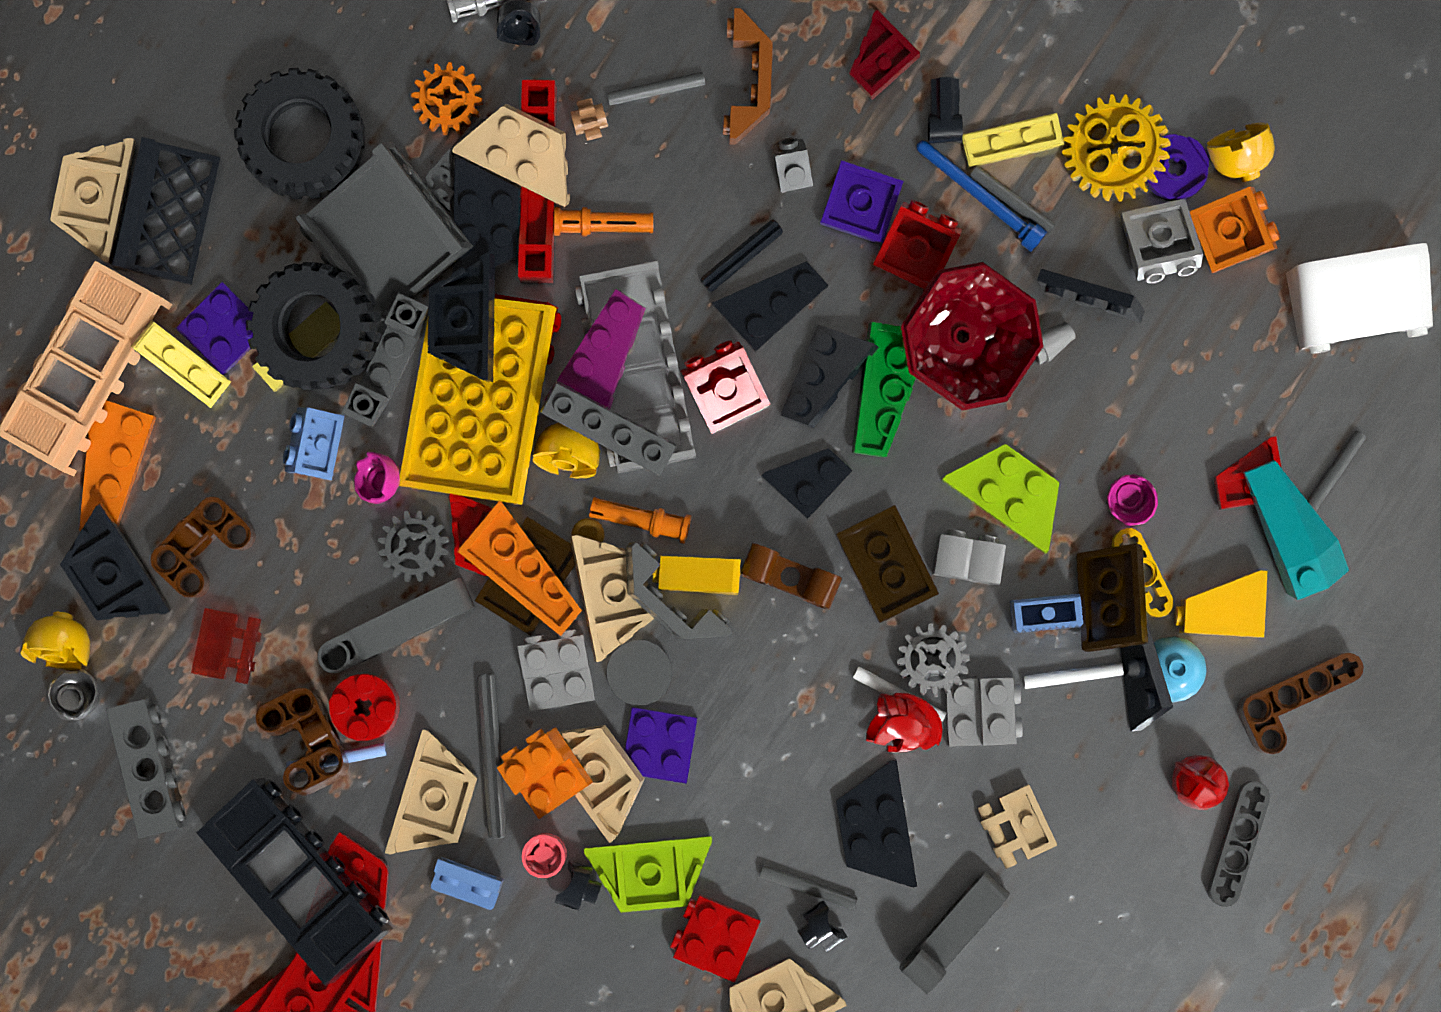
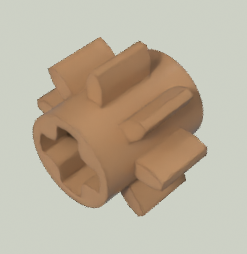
M592 98L577 101L578 110L570 112L576 136L585 134L587 141L602 137L600 129L608 127L602 103L593 105Z

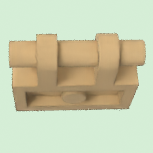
M1029 784L999 797V802L1003 808V811L994 814L990 803L977 808L983 819L980 823L984 831L988 830L995 845L993 851L997 858H1001L1005 869L1017 864L1013 851L1019 848L1022 849L1026 859H1030L1057 846L1056 840ZM1006 821H1009L1016 838L1010 841L1006 840L999 825Z

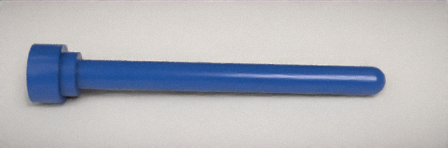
M922 140L917 143L916 149L920 154L1019 234L1018 238L1022 240L1021 245L1032 252L1045 237L1047 231L1039 224L1033 225L1031 222L1029 224L1024 222L927 141Z

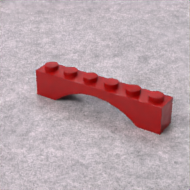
M522 80L521 111L556 127L557 86L555 80ZM523 186L521 187L518 278L521 283H553L555 202Z

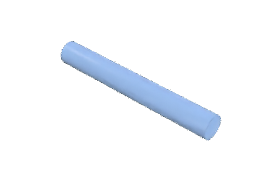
M385 742L344 750L349 763L387 755ZM337 756L327 758L324 768L338 765ZM298 760L286 762V767Z

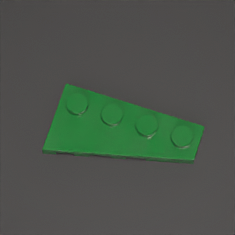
M870 322L866 341L874 343L879 348L872 357L869 355L863 363L852 453L885 458L902 419L901 415L906 402L909 401L916 378L908 373L900 326Z

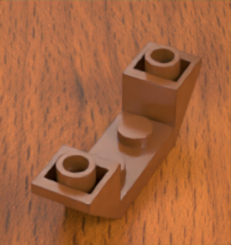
M734 8V18H727V38H733V48L759 49V51H752V71H758V84H751V103L757 104V107L731 106L730 115H724L723 135H730V145H736L770 114L773 42L741 8Z

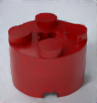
M373 674L353 675L344 679L333 691L329 700L330 717L334 726L344 736L356 741L374 740L386 735L396 725L400 712V698L394 686L380 676ZM360 700L371 701L372 705L369 707L370 715L359 713L358 709L361 707Z

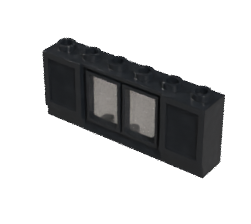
M252 779L196 833L324 985L334 983L393 929L388 923L390 919L378 905L373 906L366 898L368 892L364 886L357 880L352 881L344 872L346 870L344 863L336 855H330L323 847L325 842L322 837L313 829L309 831L301 821L303 816L300 811L292 804L287 805L280 797L282 791L277 784L270 779Z

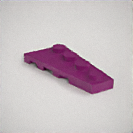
M615 289L557 381L611 409L615 398L613 397L619 378H622L628 352L632 349L646 308L622 291Z

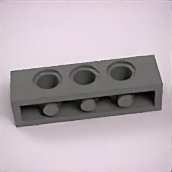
M557 380L541 408V413L659 476L663 473L676 448L674 442Z
M150 698L106 709L138 839L184 827L182 820H186L185 808L182 801H177L174 788L178 787V781L174 769H169L166 756L170 754L166 737L160 735L158 723L162 722L158 705L156 703L152 704ZM137 726H142L147 731V739L141 745L133 739V731ZM146 758L153 760L156 767L154 774L150 777L145 776L141 771V763ZM154 790L159 791L164 798L163 805L159 809L153 808L149 803V796Z

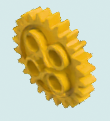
M1114 94L1110 95L1109 104H1105L1099 97L1097 98V108L1093 109L1089 104L1085 105L1088 113L1086 116L1079 113L1075 114L1080 122L1078 126L1068 124L1067 126L1073 133V136L1064 137L1063 140L1071 148L1063 150L1062 154L1072 159L1065 163V167L1068 170H1075L1070 177L1074 182L1081 180L1079 184L1081 190L1085 191L1091 187L1090 194L1094 198L1102 191L1105 201H1109L1112 193H1115L1119 202H1122L1124 192H1128L1134 199L1136 198V188L1140 187L1144 192L1148 191L1145 183L1147 180L1154 183L1158 182L1154 175L1155 170L1165 172L1166 170L1160 163V160L1170 159L1168 152L1162 150V148L1171 145L1168 138H1162V136L1168 133V129L1166 126H1158L1163 119L1160 114L1151 116L1154 109L1150 104L1142 109L1143 102L1140 98H1137L1131 105L1130 98L1126 94H1124L1121 103H1118ZM1129 125H1140L1139 131L1134 136L1124 135V131ZM1096 129H1107L1106 135L1102 139H1092V134ZM1120 142L1122 146L1118 148V153L1113 154L1111 149L1115 148V143ZM1145 143V146L1142 148L1135 147L1136 145ZM1090 148L1099 149V150L1093 151L1092 153H1088V150H1089ZM1140 156L1142 159L1139 166L1133 169L1126 167L1129 158ZM1102 159L1109 161L1108 167L1104 171L1094 172L1096 162Z

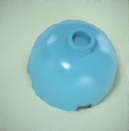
M1172 636L1156 640L1154 645L1171 701L1179 702L1189 699L1204 684L1207 672L1204 656L1199 648L1188 639Z

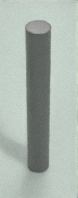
M703 72L608 92L607 96L609 105H615L705 85Z
M976 166L970 174L972 179L1032 224H1039L1047 231V235L1056 225L980 167Z
M1358 431L1353 433L1307 500L1315 511H1317L1365 441L1366 436Z
M763 864L759 875L761 878L854 910L858 899L852 895Z

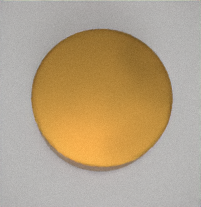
M591 518L579 520L573 526L571 536L578 535L598 542H603L605 537L601 524Z

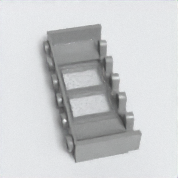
M658 261L579 276L581 285L575 286L578 305L585 304L587 317L581 318L584 336L588 333L615 289L622 291L646 308L632 349L628 352L622 378H619L613 397L615 398L611 409L674 442L676 448L667 464L696 458ZM607 448L610 467L617 466L618 473L644 469V467Z

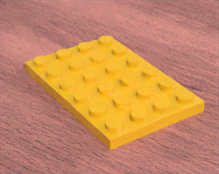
M495 299L493 382L481 380L444 360L428 354L427 319L399 486L522 505L556 307Z

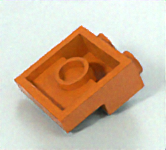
M1249 186L1189 211L1212 273L1240 262L1248 261L1278 248L1275 241L1281 239L1274 221L1268 223L1264 210L1269 209L1262 191L1256 192L1254 187Z
M556 727L546 734L541 728L525 739L528 743L527 747L520 751L518 746H515L501 756L504 763L497 767V770L514 795L520 792L538 819L593 783Z

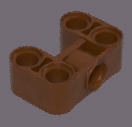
M207 497L189 515L184 517L163 542L154 549L150 559L151 565L179 594L189 598H200L209 590L210 580L207 574L194 562L195 559L216 538L220 539L231 549L247 550L255 542V529L228 502L218 497ZM218 503L222 507V516L217 521L212 522L208 518L207 512L211 505ZM238 526H242L246 530V539L241 544H235L231 539L233 529ZM172 551L176 557L175 565L170 569H165L161 563L162 556L166 552ZM191 574L197 575L200 580V585L194 592H189L185 587V580Z
M752 542L740 572L741 576L800 597L802 600L823 609H831L842 577L817 567L811 569L779 556L780 553ZM794 568L799 573V582L795 586H786L781 581V573L784 569Z
M296 688L265 703L258 709L255 719L260 729L272 736H281L297 729L308 749L305 752L306 757L290 764L284 771L283 781L289 790L306 796L346 776L349 770V761L339 741L338 733L316 694L306 688ZM303 697H310V708L306 712L299 713L297 710L299 700ZM276 711L280 712L281 720L279 724L272 728L268 727L267 718L269 715ZM330 756H337L339 761L338 767L333 772H326L324 768L326 759ZM303 770L308 773L307 783L303 787H296L294 783L296 774Z

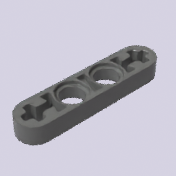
M1248 781L1240 786L1208 885L1209 898L1213 903L1222 907L1234 905L1240 897L1267 811L1270 793L1268 788L1260 782ZM1254 787H1257V793L1262 795L1261 801H1254L1251 811H1258L1257 817L1248 813H1239L1241 806L1248 809L1250 799L1245 797L1247 791H1253ZM1242 818L1250 820L1253 826L1251 834L1247 837H1240L1235 832V824ZM1232 850L1239 851L1243 857L1241 866L1236 869L1228 868L1225 863L1226 854ZM1221 870L1228 874L1238 875L1237 881L1229 879L1228 889L1232 890V895L1230 897L1225 896L1223 901L1220 900V894L1216 892L1217 886L1223 887L1226 880L1225 876H1219Z

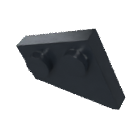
M827 448L766 471L761 477L808 520L853 470Z

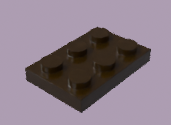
M896 505L835 534L879 623L939 594Z
M527 516L521 525V529L561 583L564 584L575 567L571 543ZM488 578L474 600L532 636L541 621L490 578Z
M1134 543L1077 553L1078 591L1081 597L1083 625L1080 627L1082 650L1093 652L1147 644L1148 633L1142 545Z

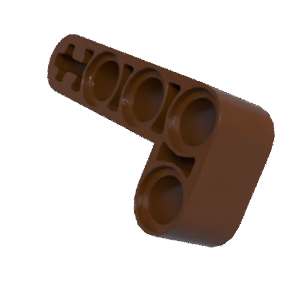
M1353 653L1335 654L1242 697L1238 702L1237 711L1253 747L1260 753L1272 755L1280 753L1287 744V736L1278 716L1358 680L1363 674L1364 669L1363 662L1359 656ZM1343 662L1351 664V667L1347 669V673H1338L1332 676L1329 672L1341 668ZM1313 672L1318 673L1322 679V685L1316 691L1312 690L1308 684V678ZM1283 686L1289 687L1292 692V699L1285 705L1278 699V691ZM1255 699L1262 705V713L1257 718L1251 717L1248 713V705ZM1267 730L1273 731L1276 736V743L1271 748H1266L1262 744V735Z

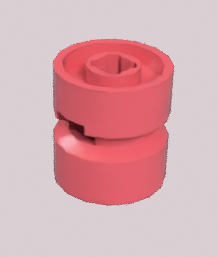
M542 832L534 835L522 850L524 868L530 875L537 878H549L556 875L562 869L567 859L565 843L559 836L553 833Z

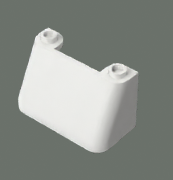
M1427 243L1312 261L1297 265L1286 273L1300 350L1310 349L1311 354L1330 351V344L1338 341L1398 331L1407 332L1408 338L1428 334L1427 329L1433 326L1430 259Z

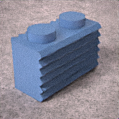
M1080 594L1010 601L1012 631L1016 634L1041 630L1078 628L1083 625Z

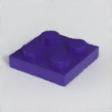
M841 160L820 224L882 245L904 181Z
M221 282L175 329L222 375H225L250 350L248 339L253 338L252 330H246V320H252L253 312L249 311V307Z
M632 707L625 752L643 777L687 784L697 718Z

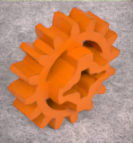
M448 62L446 70H441L438 63L434 64L435 72L433 74L424 70L425 81H415V85L420 91L411 93L412 99L419 101V103L413 106V110L415 113L423 112L419 117V121L421 124L430 121V131L434 132L439 126L442 129L443 135L448 134L449 128H454L455 132L460 134V125L464 123L467 127H470L472 124L469 118L471 116L480 117V112L475 106L484 104L483 98L476 96L482 92L481 85L472 86L476 77L473 73L466 77V69L462 65L457 71H454L452 62ZM442 79L441 83L438 86H436L434 89H430V87L435 82ZM456 80L463 83L469 93L459 91L456 87ZM446 93H451L454 98L449 101V105H444L442 99H440L445 98ZM427 105L436 107L439 110V118L428 110ZM460 109H465L460 116L453 118L454 114Z

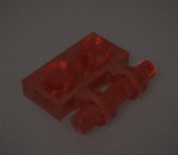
M205 608L191 673L226 680L228 667L237 669L235 682L248 684L250 672H254L256 662L253 661L256 643H260L262 633L259 632L262 619L248 617L246 629L237 628L238 614ZM234 638L244 639L240 659L231 657Z

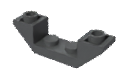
M400 293L397 294L384 322L387 327L375 350L376 353L370 361L360 384L355 383L342 414L370 427L374 426L390 402L418 343L428 312V306Z
M632 542L625 547L628 595L676 639L729 637L734 632L727 626L730 621L717 609L713 611L701 609L687 625L685 622L688 618L676 607L673 606L669 609L661 602L664 596L650 584L647 587L643 585L660 566L654 559L657 554L644 542H641L640 545Z

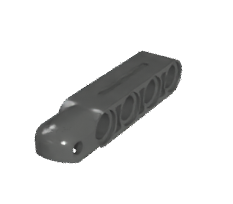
M462 578L452 580L325 642L318 651L320 666L328 673L343 672L474 609L475 605Z

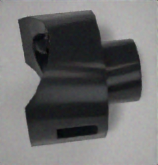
M513 0L501 6L497 13L496 32L498 40L517 45L534 46L537 44L540 38L541 16L537 7L524 0Z
M569 860L567 869L570 873L571 883L563 892L556 895L555 903L579 911L583 901L596 904L602 883L591 880L593 868Z
M824 900L802 914L808 924L797 930L809 950L821 943L826 952L848 939L843 929L828 923L829 908Z

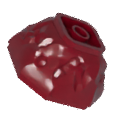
M984 262L937 270L929 284L920 293L917 301L900 326L908 373L962 411L1007 402L1044 347L1036 300ZM960 330L963 333L962 342L957 340V333Z

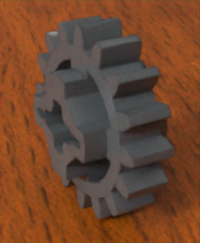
M404 511V520L402 521L393 516L394 526L392 528L383 526V530L388 533L387 537L378 538V542L385 545V549L378 551V555L387 556L388 558L384 562L383 567L390 568L393 566L395 569L392 576L396 578L402 572L405 573L404 579L406 582H410L413 575H416L419 582H424V573L426 572L430 576L435 577L436 573L433 568L436 565L445 567L444 562L440 560L441 555H450V551L443 549V544L448 543L450 538L440 536V533L445 529L444 525L434 527L433 524L436 518L431 515L425 521L423 520L424 515L422 511H418L415 518H412L409 511ZM408 525H422L427 530L420 534L414 533L409 529ZM397 534L400 538L399 547L393 553L392 544ZM410 539L414 541L423 540L418 546L420 552L417 555L413 552L405 553L410 547L408 543ZM435 540V553L433 558L430 559L428 556L429 545ZM408 559L414 560L421 568L410 569L402 566L401 563Z

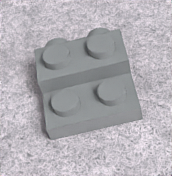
M1186 199L1121 212V222L1129 244V256L1137 281L1145 279L1147 283L1153 284L1162 281L1167 274L1178 272L1179 276H1189L1194 274L1197 268L1201 267L1203 252Z
M575 629L565 631L562 636L557 634L556 640L544 641L543 635L524 638L525 645L518 646L529 712L595 700L584 635L577 636Z
M1013 677L961 680L962 684L960 686L953 682L950 684L951 693L948 694L945 691L948 747L1017 744L1016 737H1022L1023 735L1022 718L1015 717V704H1021L1020 684H1014Z

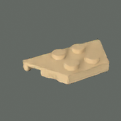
M505 104L453 147L452 152L563 207L569 204L570 194H567L566 183L568 162L564 154L566 150V133L554 126Z
M133 138L123 139V142L109 146L101 145L94 147L87 152H76L63 156L50 221L108 264L112 263L136 140Z
M573 535L570 536L594 662H599L654 618L628 595L625 549ZM648 581L643 584L645 587L648 586Z
M606 725L559 731L593 781L589 786L578 792L575 797L608 842L611 843L618 837L645 778Z
M422 729L385 850L387 854L457 843L461 836L478 777L428 730Z
M790 957L730 986L729 1012H835L847 1006L843 998Z

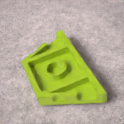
M1006 444L944 476L942 481L1042 553L1046 554L1049 551L1059 481Z
M712 836L584 848V854L589 859L621 913L685 907L689 903L711 846Z

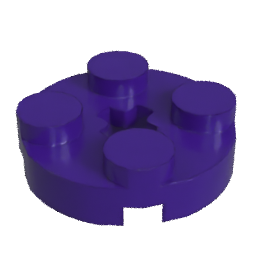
M1177 134L1163 136L1162 138H1168L1171 142L1170 146L1162 148V150L1168 152L1170 159L1160 160V163L1166 170L1165 172L1155 170L1154 175L1158 182L1154 183L1147 180L1146 184L1154 194L1166 201L1190 198L1206 182L1209 167L1207 152L1197 140L1189 136L1184 137ZM1173 159L1175 163L1181 161L1184 164L1181 168L1182 175L1178 176L1176 173L1171 174L1168 171L1170 167L1169 160Z

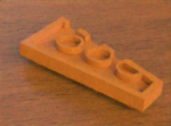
M107 400L104 403L102 409L108 412L106 419L102 423L94 421L88 431V439L91 440V445L86 451L79 531L86 524L94 508L101 502L117 527L119 526L156 420L155 416Z
M499 501L458 550L462 556L560 636L564 634L582 612L581 608L502 502Z

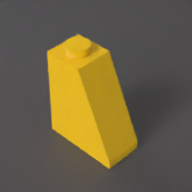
M660 556V566L653 573L652 582L659 583V590L738 595L741 559Z
M1255 571L1182 599L1180 606L1175 607L1174 624L1179 626V633L1253 638L1264 637L1268 571Z

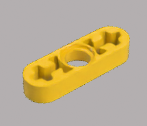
M1125 528L1118 531L1112 539V547L1120 546L1119 544L1123 542L1122 535L1124 534L1128 538L1134 537L1136 543L1142 545L1145 556L1143 563L1147 564L1152 572L1151 578L1145 582V587H1149L1157 581L1159 587L1153 588V591L1157 597L1165 598L1166 602L1161 605L1163 610L1159 612L1157 608H1150L1149 603L1153 601V598L1149 591L1145 592L1146 614L1154 618L1166 616L1172 610L1173 598L1141 533L1133 528Z

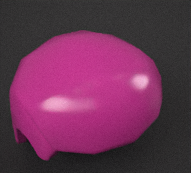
M367 452L366 458L356 462L357 472L354 477V487L362 500L380 504L389 500L396 493L400 485L399 468L394 460L388 456L376 452Z
M1123 475L1110 486L1107 494L1108 507L1111 514L1125 525L1144 524L1155 514L1158 506V494L1152 483L1141 475Z

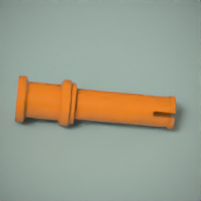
M555 207L554 236H560L561 233H581L582 237H587V235H591V232L653 233V212H591V209H588V207H582L581 210H561L560 207ZM577 220L579 223H564L563 221ZM591 221H601V223H591ZM607 221H635L636 223H635V224H609V223H606V222H607Z
M597 497L593 498L590 508L591 512L589 513L590 518L650 531L649 534L657 538L659 535L679 539V542L682 544L686 543L692 518L688 514L682 517L665 513V510L662 508L650 511Z

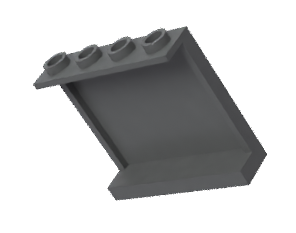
M393 142L380 143L372 150L373 157L311 211L296 217V220L301 225V233L306 239L316 244L321 251L320 257L324 263L344 268L352 272V277L361 279L367 286L365 289L366 293L373 294L376 300L373 309L374 312H380L381 321L386 320L398 293L412 299L473 247Z

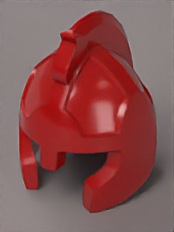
M881 693L878 696V714L868 726L866 741L879 745H886L892 741L893 746H886L887 752H908L918 747L927 750L935 744L937 746L940 745L943 730L942 721L938 713L927 701L908 693H894L893 695Z
M1193 755L1186 757L1182 761L1175 762V769L1172 774V787L1182 804L1194 809L1207 810L1217 806L1225 799L1229 788L1228 776L1224 768L1212 757Z

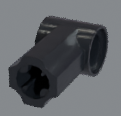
M939 77L930 81L931 114L928 115V143H962L963 119L962 114H959V79Z

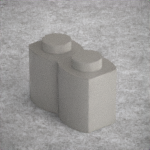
M947 529L946 535L940 534L938 536L932 575L982 584L1000 585L1006 545L999 544L998 537L979 535V540L966 538V532Z

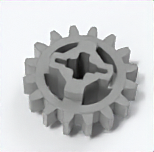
M931 623L928 625V632L924 633L919 626L916 627L917 636L913 638L910 635H906L905 639L909 644L908 647L899 646L898 649L901 654L905 655V658L897 660L898 666L906 667L900 673L902 679L911 677L908 684L909 688L913 689L919 685L920 694L923 696L928 689H932L934 697H938L939 689L944 688L948 694L951 693L950 684L952 682L958 686L962 684L961 679L958 677L959 673L968 674V668L963 666L962 663L970 661V657L968 654H961V651L967 647L966 643H956L959 636L958 633L955 631L947 635V627L945 625H942L939 631H935ZM931 639L940 640L937 644L926 645L924 641ZM952 649L956 655L954 669L947 663V657ZM913 652L916 653L920 661L915 671L911 665ZM925 653L932 657L939 654V661L942 667L934 663L927 666L928 660ZM930 676H941L943 678L939 681H927Z

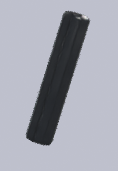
M774 219L767 222L704 274L700 279L702 285L709 292H713L783 233L782 227Z

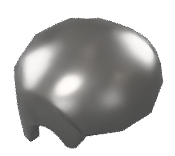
M80 669L79 671H63L57 675L49 684L46 697L49 708L61 719L71 721L83 719L95 709L99 698V691L96 679L87 671Z

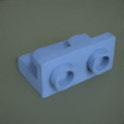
M298 407L296 413H293L290 419L289 430L292 432L290 445L286 446L283 453L285 472L332 480L345 416L308 407Z
M440 857L434 869L435 875L431 889L492 910L496 904L504 879Z

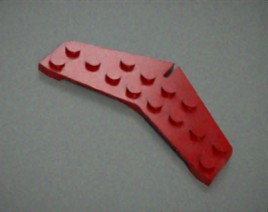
M339 832L330 845L328 853L336 855L346 866L344 872L352 881L357 880L364 886L368 892L366 898L372 905H378L386 912L389 881L388 865L384 860L346 834ZM321 874L305 924L338 894L323 874ZM383 938L337 981L328 985H324L300 955L295 952L293 961L233 1012H361L346 1002L348 998L369 1012H376Z

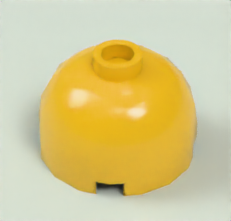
M1268 123L1245 125L1246 130L1235 133V129H1231L1209 140L1206 147L1215 169L1226 177L1241 178L1242 182L1258 178L1261 175L1260 171L1267 167L1272 160L1275 150L1273 135Z
M559 422L545 428L538 437L533 452V462L541 469L559 475L558 468L572 471L569 478L576 479L595 476L600 461V447L597 442Z
M57 611L53 612L52 616L41 617L32 623L25 633L20 653L22 657L33 663H36L37 657L46 660V667L77 670L81 669L82 664L85 667L88 665L90 639L86 629L77 621L72 620L73 616L71 614Z

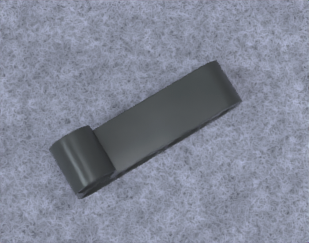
M983 871L899 966L900 971L924 993L928 994L945 976V969L1002 906L1009 897L1010 892L990 874Z

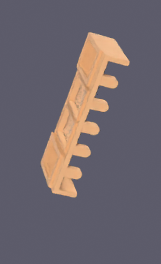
M94 261L91 268L84 274L82 284L77 293L68 302L63 320L52 330L49 336L50 342L44 353H41L35 359L33 372L28 381L19 387L16 399L9 411L3 415L0 421V437L60 471L75 476L77 470L70 467L69 464L78 450L86 452L89 449L91 440L85 437L94 421L102 423L106 419L108 412L103 410L102 407L110 393L119 394L122 391L124 383L118 379L127 363L134 366L140 360L141 355L135 352L131 346L151 320H153L159 307L163 306L170 310L173 304L99 262Z

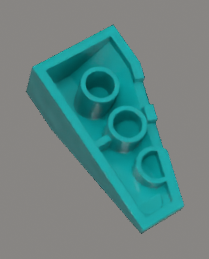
M1275 460L1243 472L1286 594L1296 600L1303 599L1328 589L1349 571L1339 540Z

